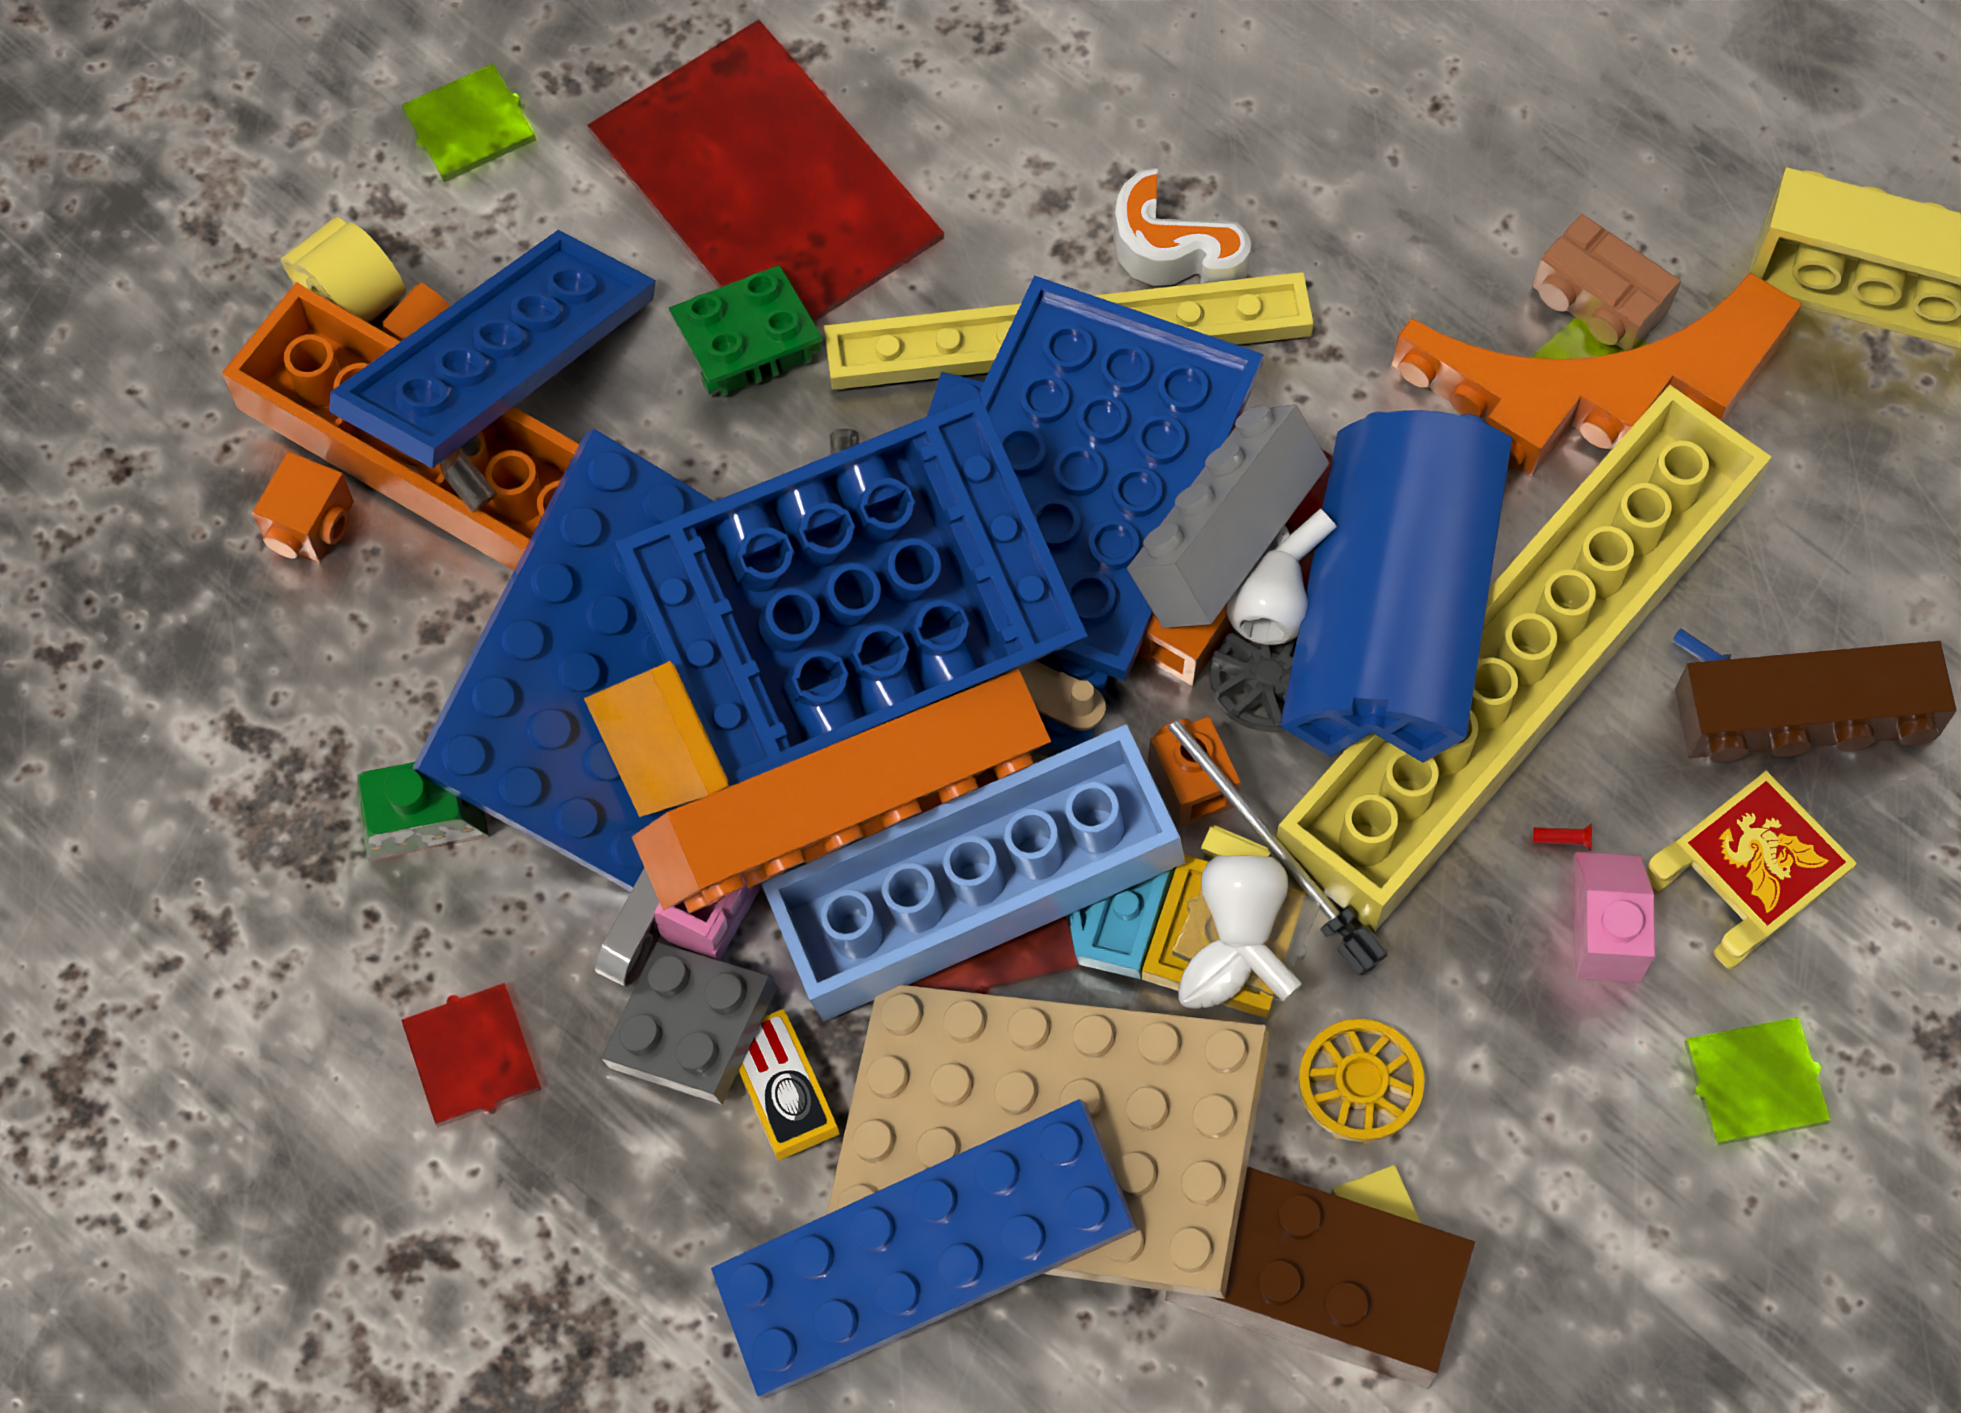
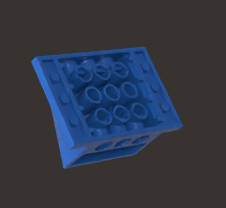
M980 395L617 540L613 544L614 552L663 664L668 661L674 663L726 774L729 786L725 788L1020 669L1023 665L1078 643L1088 636Z

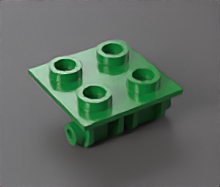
M780 265L754 273L747 278L669 307L670 314L702 370L700 377L708 395L719 392L723 397L728 395L730 391L748 385L745 371H749L755 383L761 382L760 365L765 364L770 375L774 377L779 375L776 359L781 370L784 371L802 363L812 362L811 355L821 352L819 342L823 341L822 336Z

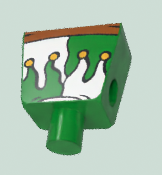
M415 762L364 771L357 774L356 797L366 859L368 861L489 838L485 811L463 799L461 800V798L421 777L412 769Z

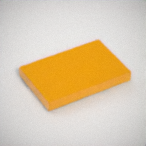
M671 661L584 698L639 817L706 797L729 786L726 774L677 669Z

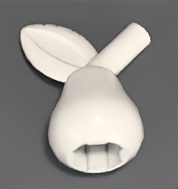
M1321 508L1291 535L1284 525L1227 602L1226 612L1232 627L1245 638L1265 645H1277L1292 641L1298 636L1300 624L1305 617L1308 607V598L1304 588L1299 561L1337 528L1335 523Z
M1216 856L1207 863L1201 878L1202 895L1212 914L1220 940L1201 949L1184 970L1178 993V1000L1182 1006L1192 1009L1210 1008L1229 1000V998H1232L1241 990L1252 970L1283 1002L1302 985L1297 977L1264 944L1268 940L1276 915L1286 898L1288 888L1287 873L1282 864L1275 858Z

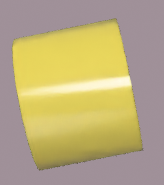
M338 216L332 218L281 257L283 268L294 284L297 282L367 323L371 322L406 294V288L401 276L378 244L358 225L352 222L347 223Z

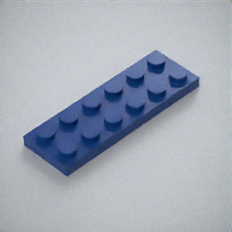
M557 230L330 392L329 412L430 468H434L650 303L654 298L656 280Z
M1078 1099L711 1267V1271L757 1397L768 1398L1138 1231V1228L1087 1104Z

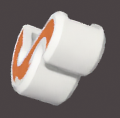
M1158 167L1139 171L1123 185L1117 198L1115 210L1114 242L1118 262L1132 278L1153 286L1174 285L1193 274L1200 275V283L1245 279L1247 277L1251 241L1247 232L1237 222L1156 219Z

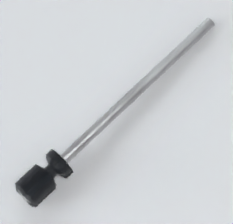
M1178 719L1168 726L1169 730L1328 918L1329 921L1320 928L1322 933L1326 937L1335 934L1341 936L1342 940L1337 950L1358 975H1364L1375 968L1380 961L1388 956V949L1368 925L1354 928L1351 922L1356 911L1351 905L1346 906L1340 912L1335 908Z

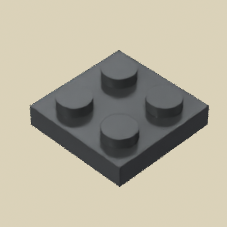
M657 942L601 1059L610 1069L723 1105L778 986L768 975Z

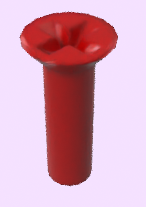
M1592 823L1584 829L1533 827V843L1584 845L1591 851Z

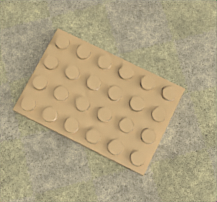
M900 985L874 999L827 1214L1080 1099L1087 1104L1138 1231L1043 1274L1225 1299L1270 1037L1266 1025Z

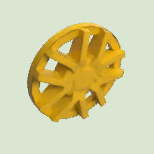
M1350 1019L1327 1027L1310 1042L1301 1060L1298 1082L1302 1106L1304 1109H1307L1311 1117L1322 1128L1333 1134V1137L1337 1140L1343 1138L1362 1142L1363 1145L1392 1136L1407 1126L1421 1103L1425 1079L1422 1063L1416 1050L1401 1033L1378 1021ZM1361 1031L1381 1037L1366 1053L1355 1032ZM1340 1034H1344L1352 1054L1344 1059L1330 1041ZM1389 1043H1392L1398 1047L1402 1054L1385 1066L1377 1056ZM1321 1049L1333 1067L1311 1069V1064ZM1409 1063L1413 1087L1391 1076ZM1310 1081H1334L1335 1090L1316 1095L1312 1094ZM1390 1091L1410 1099L1406 1109L1402 1111L1384 1099L1385 1092ZM1341 1102L1337 1122L1327 1116L1319 1106ZM1350 1107L1363 1109V1129L1345 1126ZM1374 1108L1394 1121L1382 1127L1372 1129Z

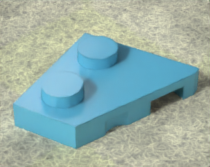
M1176 867L1070 913V928L1078 964L1142 979V969Z

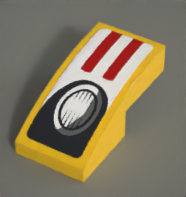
M784 1008L764 1016L738 1073L749 1094L756 1116L777 1161H780L839 1135V1131Z

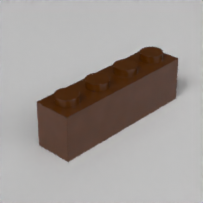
M1941 641L1687 663L1675 688L1688 758L1709 757L1712 762L1716 763L1732 762L1745 757L1748 753L1773 751V754L1778 757H1791L1803 754L1812 747L1836 745V748L1840 751H1856L1867 748L1875 742L1899 740L1902 745L1907 746L1921 745L1931 742L1940 736L1957 711Z

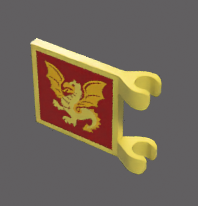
M1766 770L1680 839L1655 854L1651 858L1646 872L1652 890L1660 893L1686 869L1692 866L1744 920L1724 935L1721 944L1713 952L1715 957L1726 968L1733 969L1771 935L1852 871L1858 863Z

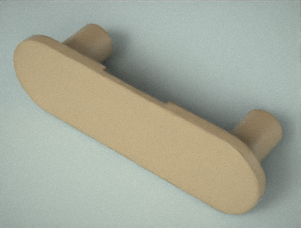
M1036 660L1023 665L1019 669L1038 713L1078 731L1090 730L1099 725L1103 720L1106 711L1105 699L1090 682L1078 680L1063 672H1058Z

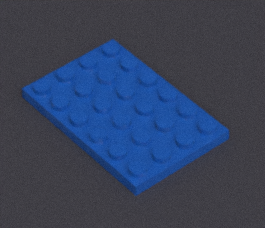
M1034 275L978 396L980 395L1088 635L1082 641L1056 651L1052 655L1126 682L1154 614L1127 567L1143 548V541L1146 536L1159 527L1173 509L1176 497L1183 490L1190 487L1204 469L1207 457L1221 447L1236 427L1235 422L1243 413L1262 369L1264 354Z
M592 429L586 432L412 769L426 780L631 892L644 869L632 836L663 814L676 809L678 805L639 817L584 698L663 664L614 552L613 544L617 540L714 501L598 430Z

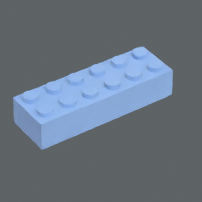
M1127 724L768 880L762 883V886L808 998L822 1021L825 1022L873 1001L875 997L900 985H909L1185 863L1180 836Z

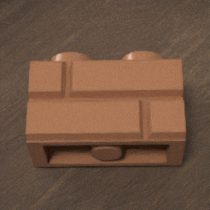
M1581 213L1566 229L1563 236H1560L1544 253L1532 287L1539 291L1540 297L1550 308L1556 311L1567 310L1586 323L1591 334L1601 343L1606 345L1616 344L1623 350L1629 351L1637 348L1646 338L1649 331H1652L1668 313L1681 280Z

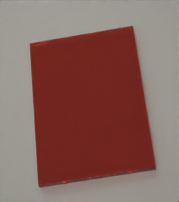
M759 19L587 124L589 133L718 288L747 278L754 273L780 265L813 323L944 239L942 229Z

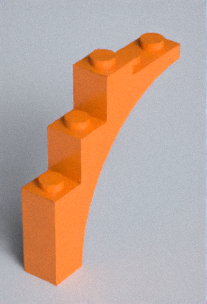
M1749 272L1727 298L1708 314L1686 328L1659 341L1629 351L1599 357L1575 359L1530 358L1503 354L1469 345L1441 334L1411 318L1398 335L1392 366L1398 369L1401 375L1411 384L1421 388L1427 387L1450 401L1453 408L1461 415H1476L1485 420L1488 425L1512 437L1508 468L1518 469L1532 478L1570 426L1579 430L1582 436L1592 445L1612 450L1669 385L1722 422H1725L1789 335L1802 303Z

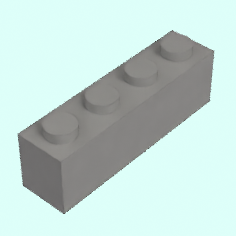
M1297 404L1271 408L1267 405H1258L1242 413L1235 422L1236 427L1221 447L1207 457L1204 469L1190 487L1183 490L1176 497L1173 509L1160 526L1146 536L1143 541V548L1127 567L1162 628L1212 624L1330 464Z

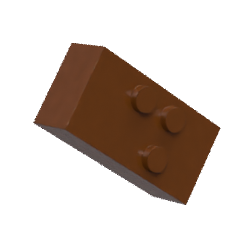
M1247 1166L1225 1299L1166 1291L1165 1301L1428 1389L1439 1370L1476 1241Z

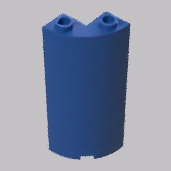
M1426 410L1373 412L1364 419L1349 424L1337 432L1322 509L1335 523L1337 528L1323 539L1314 550L1306 591L1308 607L1299 627L1280 724L1281 728L1329 757L1339 753L1367 735L1374 733L1422 763L1466 739L1512 437L1488 425L1485 420L1476 415H1456Z

